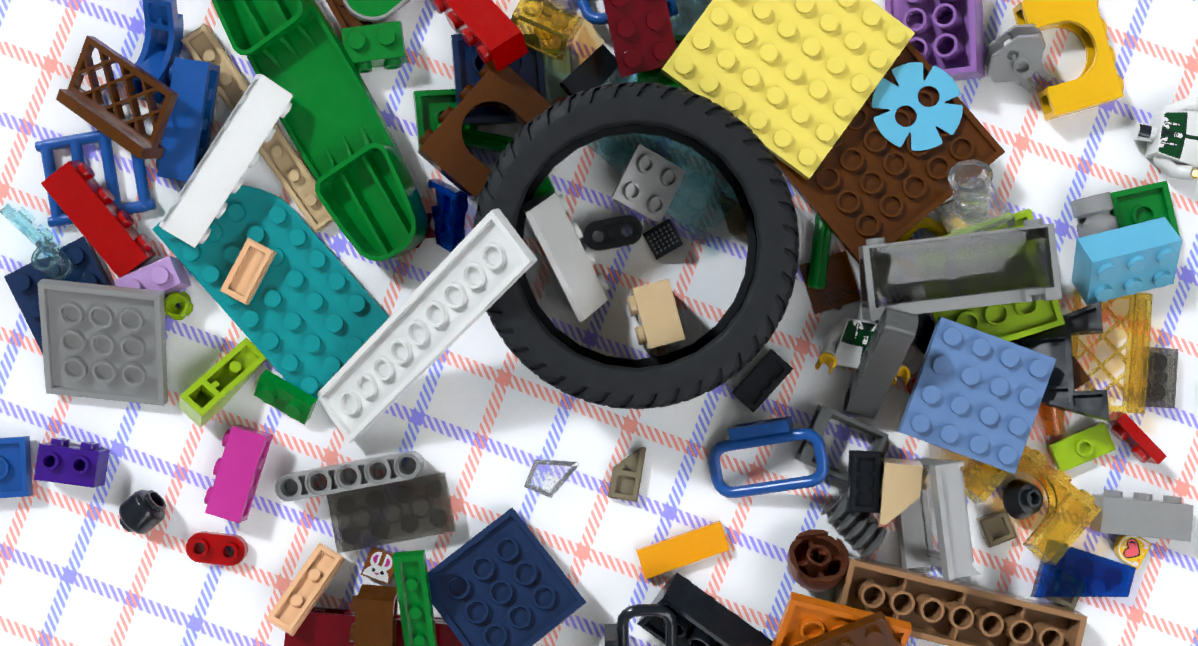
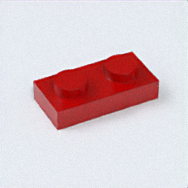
M1113 411L1109 415L1110 422L1108 423L1112 426L1110 431L1119 440L1126 441L1133 448L1131 453L1140 462L1159 465L1167 457L1126 413Z

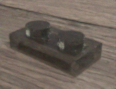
M1144 347L1140 406L1175 409L1179 349Z

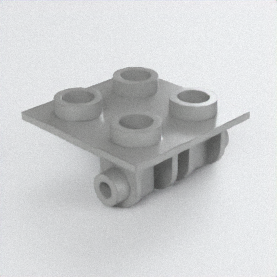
M638 143L611 198H613L614 202L625 205L660 224L686 171Z

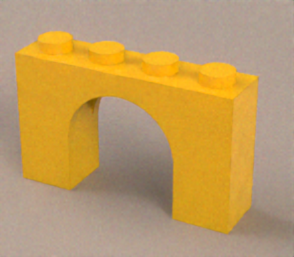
M1025 0L1012 9L1017 25L1035 24L1040 31L1052 28L1068 30L1081 40L1085 48V67L1077 79L1047 87L1037 93L1045 121L1108 104L1124 97V82L1122 77L1117 74L1114 64L1116 61L1115 52L1109 46L1106 37L1107 25L1105 20L1101 18L1098 10L1099 0Z

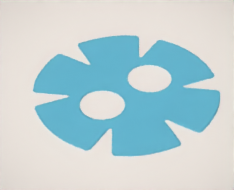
M922 62L907 63L892 69V73L899 86L882 78L872 98L873 108L890 110L874 117L878 130L889 142L898 147L903 145L908 134L911 133L912 151L928 150L941 145L943 141L936 126L953 135L962 118V105L945 103L961 95L956 82L948 73L937 66L932 67L924 80ZM925 86H932L939 92V101L932 107H925L918 100V93ZM902 106L912 107L917 115L915 123L908 127L899 125L895 119V113L898 108Z

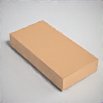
M247 238L220 291L249 305L277 252Z

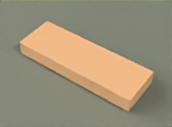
M319 543L266 620L293 637L345 562V558Z

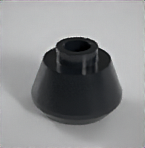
M1014 479L1004 488L1003 505L1011 517L1018 520L1028 519L1041 509L1043 504L1042 492L1029 481Z

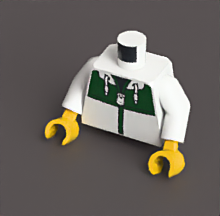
M1198 97L1182 99L1165 106L1160 113L1151 117L1150 124L1136 123L1132 134L1133 140L1147 142L1145 156L1152 159L1157 168L1169 178L1193 181L1195 178L1198 179Z
M861 303L857 320L845 318L842 322L835 323L822 338L820 357L815 364L816 370H819L822 363L828 366V374H831L835 366L858 368L878 324L875 321L862 318ZM904 360L892 382V385H895L897 381V376H900L904 379L905 385H907L911 373L910 370L907 367H905Z

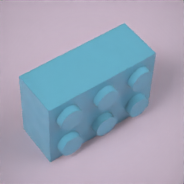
M1165 217L1077 238L1071 281L1086 305L1174 284L1182 239Z

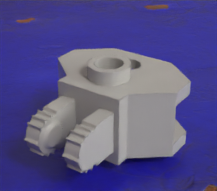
M1035 24L1014 25L989 44L984 60L985 65L988 67L987 74L994 82L1015 81L1018 85L1021 83L1032 94L1037 90L1036 83L1030 78L1034 73L1038 72L1040 77L1046 82L1053 79L1051 72L1041 60L1046 44ZM1011 39L1010 43L1004 46V42Z

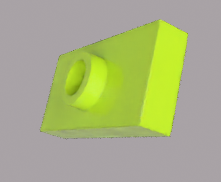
M1098 422L1047 444L1057 471L1061 473L1116 450L1105 422Z

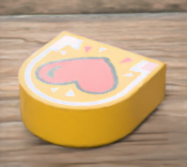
M1120 535L1114 542L1113 551L1120 561L1138 570L1152 543L1138 536Z

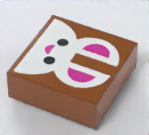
M372 545L361 575L389 585L394 574L392 560L394 553Z

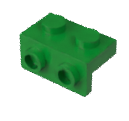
M401 21L341 29L343 46L359 73H369L373 71L372 68L382 66L387 70L398 69L402 67V64L409 63L405 51Z

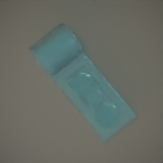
M8 203L0 210V213L37 247L31 257L32 266L36 270L53 280H63L71 273L73 267L71 259L52 240L55 235L42 224L37 226L33 223L37 219L24 207L17 210Z

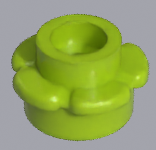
M172 292L164 301L165 313L174 320H183L185 316H189L193 311L194 306L191 303V297L185 292ZM177 303L181 304V308L178 309L176 307Z

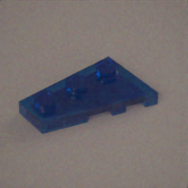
M1046 539L1030 597H1128L1136 568Z

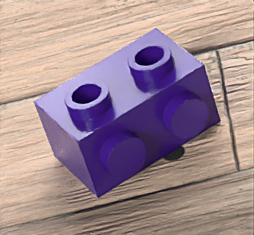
M51 438V442L39 444L34 480L91 488L105 485L110 450L99 448L100 443L81 442L79 446L71 445L70 439Z

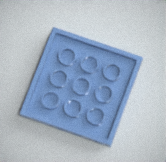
M938 317L897 431L1015 474L1057 359L952 320Z

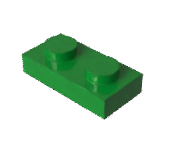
M265 370L260 375L254 392V396L261 399L264 403L275 407L304 425L311 418L317 402V398L268 370Z

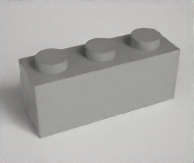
M1104 489L1103 494H1092L1089 529L1100 533L1191 542L1194 505L1182 503V497L1163 495V500L1152 499L1153 494L1133 492V497H1123V491Z

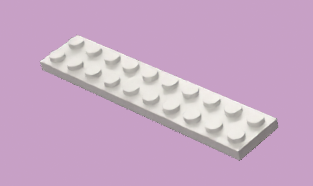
M499 208L491 210L317 393L319 397L317 400L348 443L357 440L538 260Z

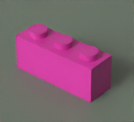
M240 424L231 426V429L225 432L222 440V446L225 449L222 458H218L213 469V475L216 478L213 487L210 486L204 498V503L207 504L205 513L236 523H241L248 519L273 434Z

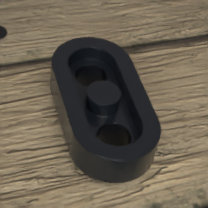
M631 215L594 221L588 224L584 230V242L593 251H605L630 246L639 241L642 235V225L636 217ZM624 226H630L633 229L631 236H624L621 230ZM597 231L602 232L604 235V239L601 242H596L592 238L593 234Z

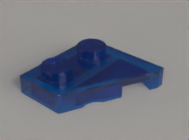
M428 179L429 189L435 188L437 206H431L435 222L436 244L452 252L465 238L464 226L468 210V194L440 179Z

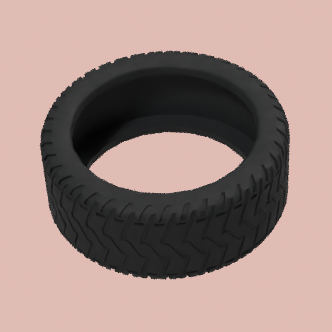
M624 82L583 90L567 97L565 100H560L545 109L543 113L536 115L522 130L518 131L508 143L506 149L501 152L492 167L493 170L488 174L482 194L479 197L473 229L491 210L499 208L523 239L526 215L522 204L534 199L536 191L555 166L577 149L604 137L631 133L663 136L692 148L717 168L732 187L744 215L748 241L745 274L731 306L716 326L694 343L667 355L642 359L606 356L581 346L559 330L538 305L527 280L526 272L486 311L497 333L503 338L504 344L519 358L524 366L535 375H538L541 380L556 389H560L561 392L578 399H583L585 402L602 406L607 405L611 408L649 409L678 404L681 401L686 402L703 395L705 392H710L725 383L727 379L733 378L746 367L747 363H750L757 356L778 327V323L782 320L788 306V300L792 296L796 279L795 275L798 271V249L800 244L797 215L787 182L782 176V171L772 154H769V149L756 134H753L751 128L738 117H734L733 113L717 103H713L706 97L689 92L686 89L669 85L664 86L660 83Z

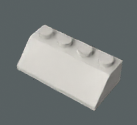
M552 189L522 204V208L578 321L581 322L608 301L605 291L609 290V287L602 273L596 275L592 267L597 262L590 248L583 249L579 241L584 236L576 220L570 223L566 212L570 210V207L563 193L557 196L556 192Z

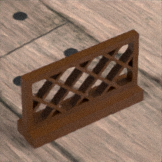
M87 35L68 89H59L56 100L137 158L161 159L165 148L159 143L179 94L96 37ZM94 48L98 49L101 60L96 65H94L92 59ZM114 63H118L120 66L122 77L118 79L114 78L111 67ZM103 68L107 83L99 86L96 71ZM85 75H88L91 90L88 91L80 87ZM137 77L141 79L144 90L138 94L135 92L132 79ZM124 83L128 98L120 101L117 85ZM107 89L109 90V94L112 101V104L108 106L104 104L101 93L102 91ZM157 92H161L166 96L160 109H157L154 94ZM145 97L149 113L141 115L138 100ZM130 104L133 115L131 120L125 119L122 106ZM151 118L153 125L151 136L146 133L143 122Z

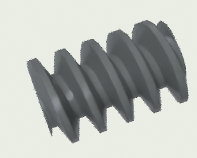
M845 492L831 500L823 508L821 515L830 512L831 516L828 519V523L831 524L839 521L836 532L839 533L847 530L848 532L844 537L845 542L855 539L856 541L852 549L855 551L863 547L864 551L860 558L865 559L878 549L887 531L884 527H878L879 523L876 518L869 519L870 513L848 512V492Z

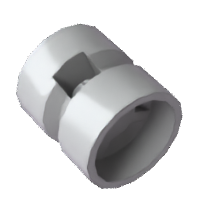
M1110 192L1070 202L1074 218L1080 220V223L1076 226L1079 238L1119 228L1116 216L1110 214V211L1114 208Z

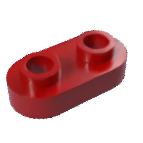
M201 531L188 539L186 552L189 558L195 562L234 566L246 558L248 545L245 539L239 535ZM198 543L204 545L205 550L203 553L197 550L196 546ZM227 546L234 548L235 553L233 556H229L226 553Z

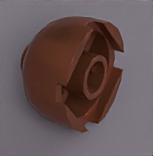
M810 529L799 533L791 543L787 554L788 571L793 580L802 588L810 591L822 592L834 588L843 579L849 564V553L843 541L838 537L835 540L833 537L828 536L829 532L825 530Z

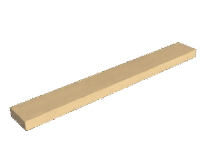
M204 23L181 39L194 60L220 66L217 93L232 113L249 87V84L208 25ZM275 123L276 132L268 143L263 142L258 151L315 233L318 234L335 221L316 195V179Z

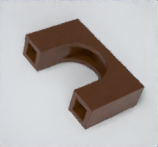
M490 62L477 74L481 78L474 87L469 83L459 94L458 98L462 101L456 108L453 109L449 106L438 118L441 122L440 126L435 131L429 128L418 141L422 146L417 153L472 201L482 191L490 170L466 148L462 138L464 118L477 108L491 106L505 111L524 127L536 115L543 113L545 109L552 106L509 66L497 71Z

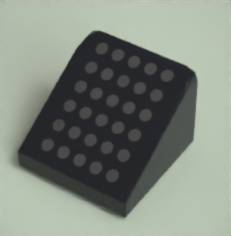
M669 218L642 234L656 260L683 245Z

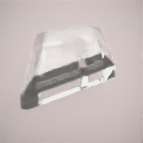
M535 459L524 487L552 498L580 463L577 461Z

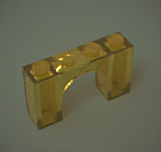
M1025 445L1016 472L1027 473L1041 483L1047 495L1048 507L1044 519L1023 545L1045 564L1056 565L1101 511V508L1094 503L1096 500L1090 493L1083 489L1078 490L1070 483L1072 481L1070 476L1060 469L1055 470L1047 463L1048 458L1036 449L1031 450ZM973 460L963 471L965 494L975 504L984 503L999 484L1011 473Z

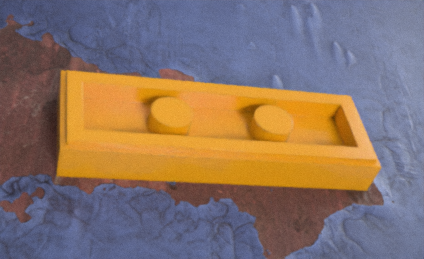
M719 520L636 549L645 578L648 579L728 551L730 547Z

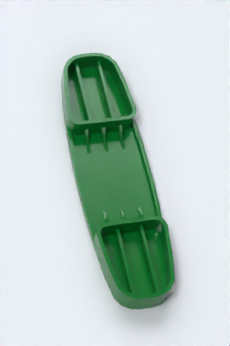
M212 0L217 15L236 53L247 56L255 74H263L293 95L290 100L292 103L290 111L284 118L279 117L304 162L317 180L315 184L317 197L361 256L372 261L393 259L415 248L424 239L428 230V216L417 187L377 104L314 0Z

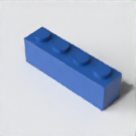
M174 57V63L169 69L170 88L179 95L161 138L162 146L165 150L161 159H156L157 177L187 182L208 150L220 66L209 62Z

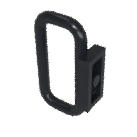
M631 605L621 611L618 615L617 623L605 624V646H629V621L634 617L658 616L665 621L666 646H678L676 615L670 608L664 605Z

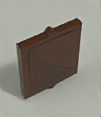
M846 251L829 256L826 286L824 289L808 287L810 262L799 265L814 314L834 308L835 310H840L843 305L861 300Z

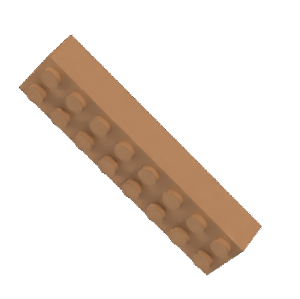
M849 555L847 570L843 579L836 585L832 601L833 603L872 613L882 611L884 616L910 622L912 627L910 637L947 646H1081L1088 616L1066 607L955 580L948 581L942 577L868 559H861Z

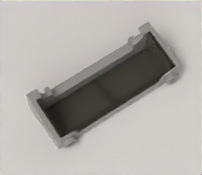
M1043 218L1023 221L1024 227L885 243V237L866 239L867 246L858 247L862 318L869 321L880 320L885 308L912 314H923L1017 302L1062 299L1054 223L1044 224Z

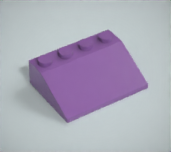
M885 0V11L915 32L910 42L932 67L937 66L941 68L954 81L985 77L982 0Z

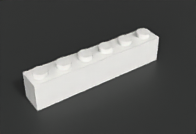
M256 74L159 226L194 248L198 243L203 244L210 235L211 229L208 227L214 218L219 219L225 212L228 205L225 203L231 192L235 194L244 181V178L241 176L247 167L252 168L259 159L260 153L257 151L263 142L268 143L276 132L275 123L279 117L284 118L292 107L290 100L293 95L263 74Z

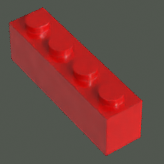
M431 0L436 11L439 14L444 13L450 26L455 31L457 29L461 31V35L469 47L474 45L481 60L485 64L490 62L497 71L502 70L528 53L522 31L492 0Z
M79 160L68 161L41 182V185L118 278L138 270L157 255L152 249L154 247L152 242L146 235L139 234L133 226L134 221L126 211H120L113 202L115 200L113 194L106 187L100 186L93 178L95 173L89 165Z

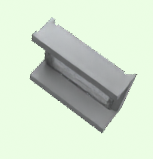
M931 458L908 459L921 462L923 468L928 472L927 490H921L920 498L895 517L902 568L911 569L929 565L942 568L943 579L948 581L955 580V578L980 575L981 573L972 566L974 558L963 471L960 470V467L964 466V462Z

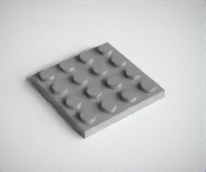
M42 279L38 282L45 388L47 394L161 406L167 403L164 291Z

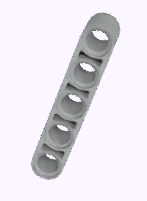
M404 451L296 471L281 476L275 484V492L283 501H296L409 480L422 472L424 459L416 451ZM405 457H411L415 460L416 469L413 473L403 469L402 461ZM376 462L386 466L387 474L384 478H379L374 474L373 466ZM352 468L356 471L357 480L355 483H349L345 480V469ZM318 473L323 474L327 478L325 489L319 488L315 483V477ZM288 479H292L297 483L298 490L296 494H291L287 491L286 482Z

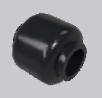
M141 489L136 491L119 507V522L126 531L137 534L149 532L164 519L165 501L153 490Z

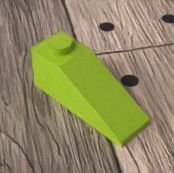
M245 338L179 396V409L201 428L231 400L264 364L267 358L249 339Z

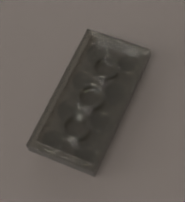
M446 471L418 476L409 480L327 495L337 553L456 531Z

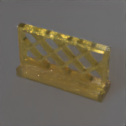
M1074 290L1073 311L1081 309V296L1077 290ZM1136 293L1110 299L1106 303L1101 302V310H1105L1116 323L1104 333L1098 334L1099 337L1087 347L1079 339V335H1071L1072 353L1076 360L1087 353L1097 364L1087 374L1089 378L1101 369L1112 381L1102 390L1108 391L1116 385L1123 393L1122 406L1110 405L1108 403L1109 411L1145 414L1153 294ZM1116 299H1128V313L1119 319L1108 306ZM1128 318V325L1126 327L1123 322ZM1120 326L1127 334V340L1117 349L1106 336L1116 327ZM1103 339L1114 352L1100 362L1090 349ZM1079 345L1083 350L1077 354ZM1126 348V354L1124 356L1121 353V351ZM1116 355L1125 363L1124 372L1117 378L1104 366ZM1122 378H1124L1123 386L1119 383ZM1089 381L1085 383L1090 390H1096Z

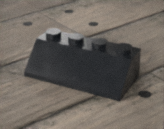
M678 572L661 588L651 604H660L670 608L676 615L678 646H771L773 643L761 631L752 627L736 613L727 609L716 601L714 597L705 593ZM641 616L637 624L666 645L664 619L658 616Z

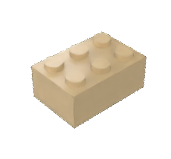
M669 279L631 290V296L627 298V304L631 317L637 316L639 326L634 329L639 345L645 344L647 350L686 339Z

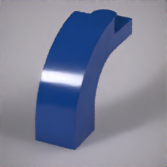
M142 0L145 37L140 56L135 64L170 88L169 69L174 63V57L180 58L182 49L183 14H178L177 0ZM139 77L132 79L136 94L143 92L141 79ZM161 92L154 94L156 103L161 104L165 98V95Z

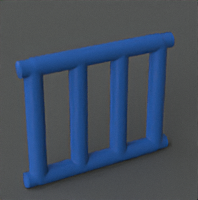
M97 130L35 142L36 151L41 152L45 179L56 171L53 150L70 147L72 161L79 160L80 162H85L82 145L99 142L106 188L113 194L115 198L113 202L120 211L124 210L128 214H135L157 208L155 200L150 197L144 159L137 158L132 153L131 158L138 201L121 203L112 139L101 131ZM47 192L51 217L47 218L48 226L60 227L74 224Z

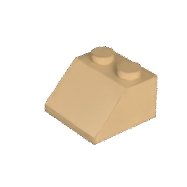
M883 457L880 513H878L880 525H887L920 498L921 490H927L928 472L923 468L920 461Z

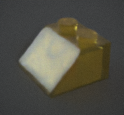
M520 0L511 17V21L522 31L527 46L560 61L566 55L585 19L582 14L551 0Z

